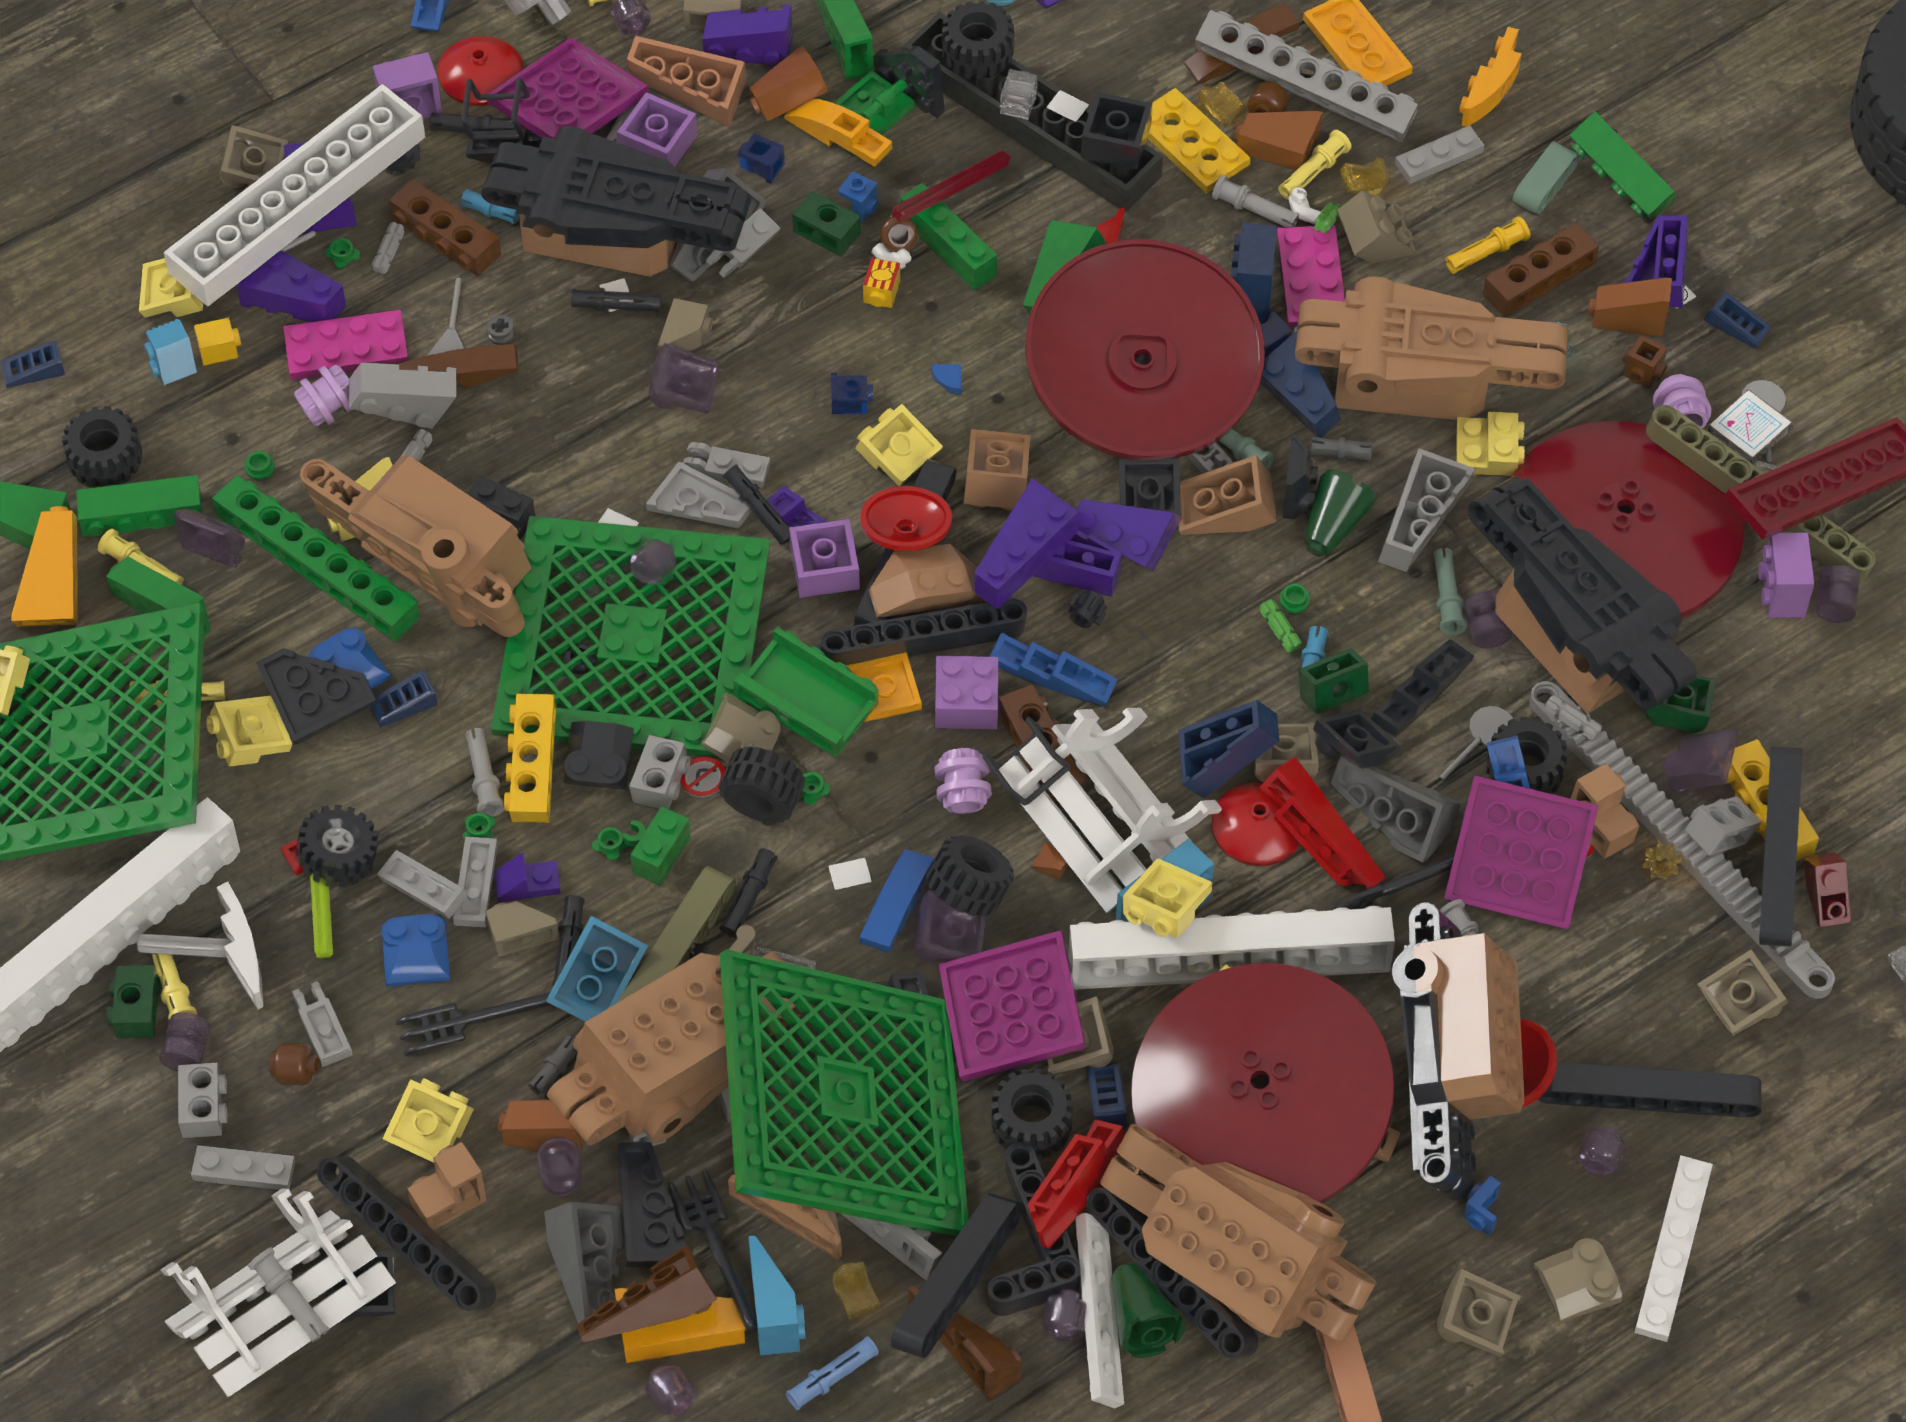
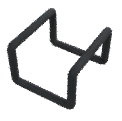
M518 77L516 80L515 93L479 94L473 80L468 79L466 81L461 123L471 140H514L524 138V132L517 120L519 100L529 98L530 92L522 77ZM471 91L478 100L514 99L511 121L518 134L474 135L467 122Z
M1027 717L1025 721L1034 734L1004 760L998 763L988 754H983L982 756L1008 794L1024 806L1035 800L1070 769V764L1055 752L1044 737V729L1030 717ZM1037 736L1051 757L1061 764L1063 768L1024 799L1012 789L999 769L1013 756H1018L1020 754L1019 751Z

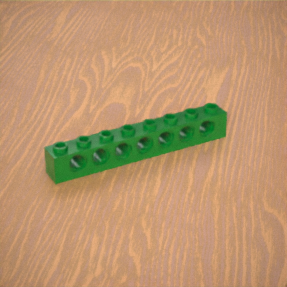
M236 475L212 497L217 517L393 642H396L420 619L418 602L412 594L407 591L404 593L400 591L388 577L376 574L364 560L355 559L344 546L339 543L335 545L328 540L320 529L308 526L300 515L295 512L290 513L284 509L281 503L273 496L267 497L260 492L259 488L252 481H245Z

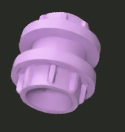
M324 365L318 369L322 376L320 379L310 384L307 378H304L300 381L302 387L294 392L297 402L315 426H319L324 422L329 426L335 422L331 414L343 407L346 413L353 410L349 408V378L338 365H334L329 369Z
M1682 374L1672 375L1662 381L1653 396L1655 408L1659 405L1672 406L1701 428H1704L1710 419L1712 412L1710 403L1706 398L1702 383L1696 378Z
M959 748L949 750L942 755L939 763L934 768L935 778L945 783L936 790L937 800L943 803V807L951 813L967 814L977 812L984 808L987 799L992 795L991 784L982 780V778L989 774V766L984 761L983 755L975 749Z

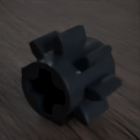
M1092 590L1083 591L1082 595L1075 592L1068 603L1070 605L1068 612L1071 613V620L1082 628H1089L1093 623L1099 626L1106 616L1104 611L1107 607L1104 605L1103 597Z

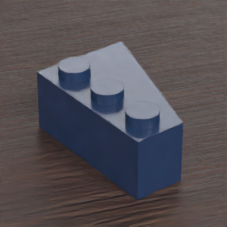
M1242 223L1241 234H1235L1231 277L1248 296L1260 324H1268L1277 226Z
M1297 330L1264 359L1260 384L1316 437L1322 438L1341 418L1337 405L1318 367L1303 364L1295 358Z
M1254 700L1179 729L1182 784L1202 798L1206 797L1279 742L1277 713L1260 701Z

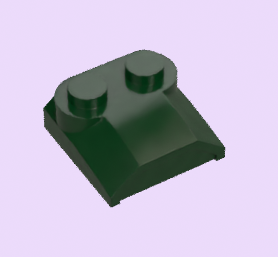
M1696 675L1695 681L1654 708L1646 709L1647 719L1660 727L1673 728L1688 733L1702 732L1708 726L1717 678Z

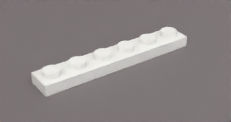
M1680 1156L1634 1333L1665 1342L1668 1340L1713 1165L1711 1163Z
M1083 1213L1076 1217V1237L1078 1241L1083 1310L1086 1312L1084 1313V1328L1086 1332L1091 1400L1115 1409L1124 1405L1117 1320L1111 1285L1112 1265L1109 1233L1092 1215Z

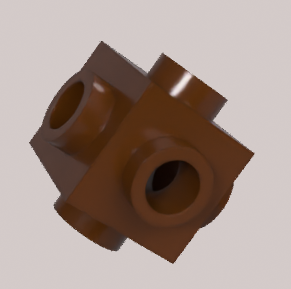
M1641 334L1634 346H1629L1623 356L1622 362L1625 363L1623 376L1636 384L1650 388L1655 379L1660 380L1667 369L1668 365L1664 362L1668 347Z

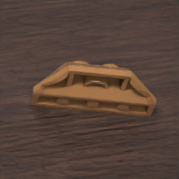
M951 544L931 546L912 552L894 551L869 589L876 617L881 618L986 603L987 601L978 596L974 591V572L977 567Z
M735 1175L729 1178V1195L837 1260L842 1256V1242L835 1212L737 1193Z

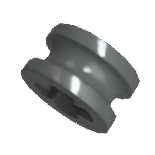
M496 315L490 318L487 323L489 340L497 345L509 343L514 337L512 320L505 315ZM504 327L503 332L498 333V328Z

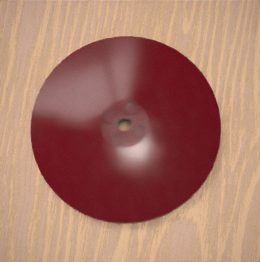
M1148 239L1115 241L1097 246L1074 257L1063 265L1042 288L1031 310L1026 330L1025 358L1028 374L1033 389L1048 414L1059 426L1083 444L1097 451L1123 459L1147 461L1179 458L1214 444L1228 434L1248 411L1258 390L1264 367L1265 352L1261 325L1251 301L1241 286L1224 269L1207 257L1191 249L1164 241ZM1139 354L1146 355L1150 359V363L1140 365L1135 361L1134 357Z
M1627 421L1587 423L1561 431L1531 450L1524 457V463L1518 465V468L1515 469L1511 477L1518 476L1524 480L1529 478L1574 528L1587 530L1652 583L1657 590L1663 591L1672 597L1678 605L1681 619L1700 610L1711 602L1731 579L1742 551L1744 518L1724 497V492L1653 442L1646 433L1647 424ZM1628 506L1633 512L1630 514L1621 513L1618 507Z
M1256 963L1231 967L1210 974L1184 989L1166 1005L1149 1027L1141 1043L1133 1070L1131 1092L1136 1125L1149 1130L1199 1164L1208 1165L1228 1162L1301 1192L1320 1203H1324L1351 1185L1364 1172L1377 1154L1391 1121L1395 1088L1391 1059L1383 1035L1368 1011L1354 996L1330 979L1310 970L1284 964ZM1264 1074L1269 1077L1270 1081L1267 1087L1256 1089L1251 1085V1081L1256 1075Z

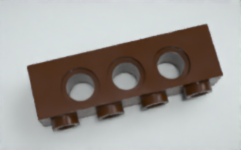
M411 179L389 199L390 216L395 223L402 224L412 231L419 240L430 243L441 255H447L455 260L463 270H469L479 276L501 255L499 236L414 179Z
M1577 223L1567 229L1563 228L1546 242L1536 244L1526 254L1514 257L1509 264L1501 269L1491 271L1485 279L1483 296L1506 318L1596 264L1599 245Z
M1033 684L999 697L998 714L1016 748L1034 734L1025 721L1027 717L1032 718L1044 729L1043 735L1054 750L1061 746L1058 743L1057 735L1051 729L1058 722L1055 718H1050L1047 712L1048 705L1043 694L1038 695ZM1070 753L1064 760L1070 764L1069 772L1084 790V785L1087 784L1086 775L1076 767L1073 761L1074 757ZM1020 754L1027 769L1031 772L1033 769L1027 763L1024 757ZM1042 780L1038 781L1040 785L1044 784ZM1046 789V793L1050 796V798L1057 805V807H1061V804L1057 801V799L1050 792V790Z

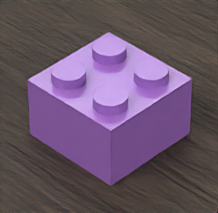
M428 52L373 66L376 88L383 84L420 113L423 119L430 117L432 112L442 113L438 79Z
M646 92L618 130V143L669 161L675 168L698 135L696 113Z
M850 519L789 527L790 549L799 598L860 589L859 566Z
M1777 533L1770 536L1768 545L1763 546V562H1759L1758 575L1759 580H1764L1765 587L1762 588L1761 600L1762 605L1767 606L1768 618L1805 617L1814 587L1808 533Z
M936 656L935 728L997 729L998 657Z

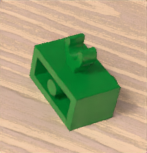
M662 806L647 830H645L641 822L632 820L630 823L631 830L638 834L635 836L623 834V843L629 847H635L631 853L632 873L658 886H661L691 838L689 819Z

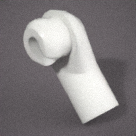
M1294 188L1289 196L1291 210L1299 213L1298 219L1316 225L1315 219L1321 211L1310 208L1306 198L1307 192L1303 188Z
M879 243L871 251L877 259L900 263V269L905 268V264L911 261V255L905 248H901L897 253L890 252L882 243Z

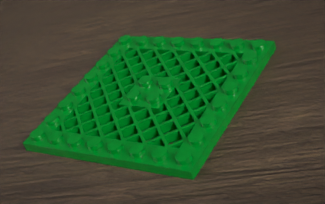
M529 516L524 542L525 548L523 550L531 570L517 584L515 592L516 601L524 616L525 624L520 633L507 637L491 726L492 735L508 736L509 734H514V723H510V705H516V694H539L548 688L554 695L556 705L560 703L565 708H556L554 741L569 742L572 722L593 721L620 724L634 728L632 749L644 750L648 737L651 735L685 743L686 751L689 755L718 757L702 746L701 743L705 739L723 700V695L728 693L741 700L734 695L733 681L740 672L746 674L752 667L770 552V539ZM579 553L589 554V555H587L586 557L582 558ZM571 555L577 563L565 570L559 562ZM609 556L619 557V558H617L616 560L613 561ZM601 558L607 566L595 573L589 565ZM639 559H644V560H649V561H647L646 563L643 564ZM631 561L637 569L626 576L620 568ZM670 562H675L679 564L673 567L670 564ZM661 564L667 572L656 579L650 571ZM700 565H706L709 567L703 570V568ZM554 567V569L559 573V575L551 579L552 569ZM691 567L697 575L686 582L680 574ZM584 570L589 578L578 585L572 577ZM642 570V573L647 574L654 581L649 582L648 585L638 590L633 582L644 576L641 574ZM722 570L727 578L716 584L711 579V576ZM614 573L619 581L608 587L603 582V579ZM674 578L680 587L668 593L663 585ZM566 581L572 589L560 596L555 588ZM704 581L710 590L699 596L693 588ZM596 584L602 592L591 599L585 591ZM732 586L729 599L723 591ZM626 587L632 593V596L621 602L615 594ZM657 590L663 598L651 605L645 597ZM549 593L555 601L546 606ZM687 593L693 601L682 608L676 600ZM579 596L585 604L573 611L567 603ZM717 596L723 605L712 611L706 603ZM609 599L613 604H606L605 612L603 613L598 606ZM639 602L643 607H637L633 605ZM668 605L676 612L669 618H667V609H664ZM562 608L567 616L556 623L550 615ZM700 608L706 616L695 623L689 615ZM592 611L598 619L586 626L580 618ZM728 612L725 626L719 618ZM544 620L550 628L541 633ZM683 620L689 628L678 635L672 629V626ZM575 623L580 631L569 638L563 629ZM713 623L719 631L708 638L702 629ZM602 627L599 641L593 633ZM666 632L671 640L663 645L664 633ZM557 634L563 642L551 649L545 642ZM696 635L702 643L691 650L685 641ZM587 637L593 646L581 652L575 644ZM724 639L721 653L715 644ZM678 646L684 655L673 661L667 653ZM540 647L545 655L537 659L538 648ZM570 648L576 657L564 665L558 656ZM709 649L715 658L704 665L698 656ZM597 654V661L601 664L594 667L588 660L589 656ZM661 658L667 667L656 674L652 668L659 669ZM552 661L558 669L549 676H546L541 668ZM691 661L697 667V670L686 676L680 668ZM584 663L589 672L577 680L571 673L573 671L572 668L577 664ZM621 665L632 666V667H630L629 669L625 670ZM720 665L717 680L711 671ZM613 667L619 676L607 682L602 674ZM644 670L650 678L638 685L632 677ZM535 673L541 681L532 686ZM674 673L680 682L669 689L663 680ZM565 676L571 684L562 691H559L553 683ZM705 676L711 685L699 691L693 683ZM596 679L602 687L590 695L584 686ZM626 682L632 691L621 698L615 689ZM657 685L663 693L654 700H651L645 692ZM687 688L693 697L682 704L676 695ZM578 691L584 700L572 706L566 698ZM715 693L714 706H712L706 698ZM609 694L615 702L603 710L597 701ZM639 697L645 706L634 713L628 704ZM670 700L676 709L665 716L658 707ZM700 703L707 712L695 719L689 710ZM591 706L595 712L584 710ZM620 709H622V711H623L626 715H624V714H615V713H616L617 711H619ZM652 712L657 718L645 716ZM683 715L687 721L676 719ZM529 725L524 731L534 733L539 729V726Z
M201 603L0 643V650H4L5 646L16 647L23 650L22 655L30 658L27 670L29 672L26 674L23 688L15 687L10 708L16 702L20 706L10 717L0 714V745L4 747L0 751V773L2 774L0 776V793L10 782L15 784L5 797L0 794V818L9 808L13 811L3 824L0 823V861L196 823L205 608ZM160 647L165 649L155 661L150 658ZM131 653H134L136 657L126 667L121 664ZM103 658L108 662L97 673L93 670ZM145 663L150 665L140 677L135 674ZM169 663L167 671L166 669H164V667ZM74 664L79 667L69 678L64 676ZM116 669H119L121 673L111 683L108 682L107 678ZM48 670L50 674L41 684H38L36 680ZM159 673L162 674L164 677L154 687H151L149 683ZM88 674L93 678L82 689L78 686ZM130 679L135 681L125 693L120 691ZM59 680L64 683L54 694L49 692ZM101 685L105 686L106 689L94 699L92 694ZM33 686L35 690L26 700H23L21 696ZM144 689L149 693L139 704L134 701ZM74 690L78 694L67 705L63 703L66 697ZM166 690H167V698H166L165 696H163V694L165 693ZM117 695L120 699L113 704L111 699ZM46 696L49 700L39 710H36L34 707ZM157 700H160L162 704L153 714L149 713L148 710ZM130 705L134 709L124 720L119 718L121 713ZM29 712L32 713L34 716L22 727L19 723ZM51 713H52V721L48 719V717L51 715ZM142 716L146 717L147 720L137 731L132 728ZM165 717L166 725L163 722H161ZM1 718L5 720V722L2 725ZM114 722H116V723L118 724V726H117L115 729H114ZM42 723H45L47 727L35 737L33 733ZM158 726L162 730L151 741L148 740L146 737ZM14 728L19 731L8 743L4 741ZM127 732L132 734L131 738L122 747L117 744ZM27 739L32 741L22 753L17 751ZM49 740H50V748L46 745V744L49 742ZM141 743L145 744L146 747L136 758L131 755ZM164 743H165V752L160 749V748L163 746ZM41 749L46 752L36 764L31 762ZM113 749H115L117 753L112 757ZM155 753L158 754L160 758L148 768L145 764ZM12 755L17 757L7 770L2 767ZM128 759L131 763L119 774L116 769ZM97 764L102 767L92 779L87 777ZM27 765L31 769L19 781L15 777ZM50 765L53 771L48 775L44 771ZM140 769L145 772L135 784L130 782ZM68 770L73 773L63 785L58 783ZM164 770V776L161 778L159 774ZM111 775L116 779L106 790L101 788ZM41 776L44 780L34 791L29 789L35 780ZM154 780L159 783L149 795L144 793ZM82 781L87 784L77 796L71 793ZM54 786L58 791L46 802L42 798ZM124 786L128 787L130 790L120 801L114 798ZM25 792L29 796L17 808L14 803ZM95 792H98L100 794L99 798L90 807L87 806L85 803ZM68 797L72 801L60 813L56 809ZM38 803L43 807L32 818L27 815Z
M728 949L720 954L736 1192L957 1237L969 1218L951 1030L945 999ZM763 997L776 1009L774 1013L761 1001ZM793 1003L803 1014L804 1018L800 1020L789 1005ZM820 1009L832 1022L830 1026L817 1013ZM779 1014L791 1027L789 1031L776 1018ZM847 1016L859 1027L860 1030L858 1032L846 1021L845 1018ZM759 1017L763 1021L762 1024L759 1023ZM809 1021L819 1033L817 1037L806 1027L805 1022ZM875 1022L887 1034L885 1038L873 1026ZM767 1026L779 1040L774 1043L763 1028ZM835 1027L847 1039L845 1043L833 1032ZM903 1028L915 1041L913 1044L900 1032ZM794 1032L807 1045L804 1049L791 1036ZM863 1033L875 1046L872 1050L860 1037ZM822 1038L833 1049L834 1053L832 1055L819 1042ZM892 1040L901 1050L902 1054L900 1056L888 1044V1041ZM783 1044L794 1058L789 1060L778 1046ZM849 1045H852L862 1057L860 1061L847 1048ZM809 1050L816 1056L813 1060L807 1054ZM877 1051L889 1062L890 1065L888 1067L876 1056L875 1053ZM768 1055L780 1067L778 1072L765 1059ZM905 1057L917 1069L915 1073L903 1061ZM798 1062L809 1076L805 1078L793 1064ZM893 1068L905 1081L902 1085L890 1072ZM783 1073H785L787 1077L796 1086L793 1090L781 1078V1075ZM880 1080H882L883 1083L892 1092L890 1096H888V1094L878 1084ZM772 1085L783 1099L779 1102L767 1087ZM908 1086L920 1098L918 1102L907 1092L906 1088ZM798 1091L811 1103L808 1108L796 1095ZM895 1098L908 1110L905 1114L894 1103L893 1100ZM786 1102L798 1115L795 1120L783 1107ZM814 1109H815V1116H814V1115L812 1114V1112H811V1111L814 1110ZM883 1109L894 1120L895 1123L893 1125L880 1113ZM773 1114L785 1127L782 1132L769 1118ZM912 1115L923 1129L918 1131L908 1117ZM801 1120L813 1133L811 1137L799 1126L798 1123ZM829 1127L841 1138L839 1143L827 1131ZM898 1127L910 1139L908 1143L896 1131ZM878 1128L882 1135L878 1137L873 1131L874 1129ZM788 1132L800 1145L798 1149L785 1137ZM857 1133L870 1145L867 1149L855 1137ZM768 1136L772 1139V1141L769 1142V1143H768ZM818 1139L829 1152L824 1155L813 1141ZM885 1139L898 1151L895 1155L883 1143ZM775 1144L787 1157L784 1162L772 1149ZM845 1144L857 1157L854 1161L842 1149ZM915 1145L925 1156V1159L921 1160L910 1147ZM804 1150L816 1163L813 1167L800 1154ZM873 1150L885 1163L882 1167L870 1154ZM832 1156L842 1166L843 1172L840 1173L829 1161ZM901 1156L913 1169L910 1173L898 1160ZM860 1162L872 1174L871 1178L868 1179L857 1166ZM789 1163H792L795 1167H791V1166H787V1165H788ZM820 1168L823 1171V1173L816 1171ZM888 1168L900 1180L897 1185L885 1172ZM848 1174L852 1179L844 1177ZM916 1174L928 1186L926 1190L913 1178ZM877 1180L880 1185L873 1184V1182ZM905 1186L907 1190H902L901 1188Z

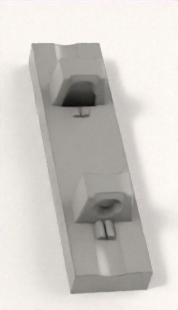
M842 1214L926 1281L938 1265L942 1252L928 1242V1238L931 1235L930 1231L921 1229L913 1231L910 1227Z

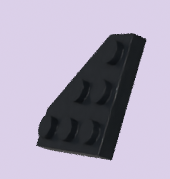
M913 46L910 50H907L905 47L894 48L890 52L887 49H880L873 56L874 72L892 85L900 79L904 80L908 88L903 93L912 98L923 112H929L937 119L945 112L939 60L919 46Z
M284 648L256 662L291 741L295 745L378 704L369 681L363 673L347 670L313 657L309 658Z

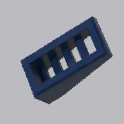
M1726 291L1704 318L1710 325L1755 349L1772 328V326ZM1732 316L1737 318L1736 322L1731 319ZM1742 322L1748 324V326L1745 329L1742 326H1740ZM1753 327L1759 330L1755 336L1750 333Z
M57 340L44 343L0 361L6 388L65 375ZM40 362L41 365L35 367L34 363ZM29 365V369L24 371L23 366ZM17 367L18 374L13 376L11 368Z
M424 670L376 695L378 704L370 708L379 726L382 727L436 706V693ZM422 690L423 693L419 695L417 691ZM410 694L412 699L407 701L405 696ZM398 699L401 704V706L397 708L393 702V700ZM385 703L387 704L390 712L386 714L384 713L383 708L381 706Z
M1106 1065L1100 1068L1087 1067L1093 1119L1123 1126V1129H1126L1127 1112L1120 1065ZM1106 1079H1114V1080H1115V1081H1111V1082L1096 1083L1097 1080H1106Z

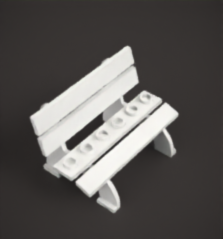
M1126 708L1122 712L1126 717L1116 726L1106 731H1103L1097 724L1100 718L1092 709L1076 710L1074 716L1077 719L1073 724H1057L1051 728L1057 735L1058 743L1061 745L1055 752L1063 759L1070 753L1076 759L1077 767L1091 778L1095 783L1096 791L1107 798L1113 806L1115 815L1125 821L1132 830V835L1124 841L1069 771L1048 788L1102 856V861L1098 859L1046 791L1030 804L1022 805L1106 913L1111 912L1117 907V893L1122 890L1121 886L1109 873L1110 869L1114 871L1125 887L1147 870L1132 850L1140 843L1143 844L1149 851L1153 862L1157 858L1162 859L1189 839L1184 832L1197 825L1209 814H1217L1222 810L1215 800L1200 801L1191 811L1174 820L1172 815L1175 812L1168 803H1160L1114 744L1132 733L1148 717L1141 708ZM1037 736L1019 751L1033 769L1031 772L1018 756H1013L999 769L1012 789L1024 799L1041 786L1038 781L1042 780L1045 783L1063 768L1061 764L1051 757Z
M280 1189L271 1196L297 1233L273 1248L275 1251L274 1257L285 1270H290L293 1273L290 1268L299 1262L306 1264L320 1255L318 1249L321 1247L328 1255L323 1261L294 1279L292 1283L309 1303L341 1280L345 1279L347 1282L346 1285L312 1307L326 1326L331 1328L396 1283L382 1262H378L358 1277H355L353 1272L377 1257L364 1236L360 1235L339 1250H336L333 1245L348 1236L346 1231L353 1226L351 1221L341 1220L331 1210L317 1218L308 1202L314 1197L307 1191H303L292 1198L302 1214L301 1217L286 1199L292 1195L289 1189ZM171 1262L161 1269L164 1275H172L178 1285L192 1301L191 1304L165 1320L167 1326L179 1337L186 1339L190 1336L193 1340L209 1329L208 1323L214 1319L217 1320L222 1329L194 1347V1350L209 1370L236 1351L240 1353V1357L212 1375L227 1397L311 1341L300 1324L294 1319L250 1350L247 1348L246 1345L291 1315L286 1306L274 1293L231 1323L229 1322L227 1317L236 1312L235 1305L244 1299L250 1302L265 1292L263 1286L266 1285L255 1270H250L248 1265L212 1290H210L197 1267L191 1266L182 1271L177 1263Z

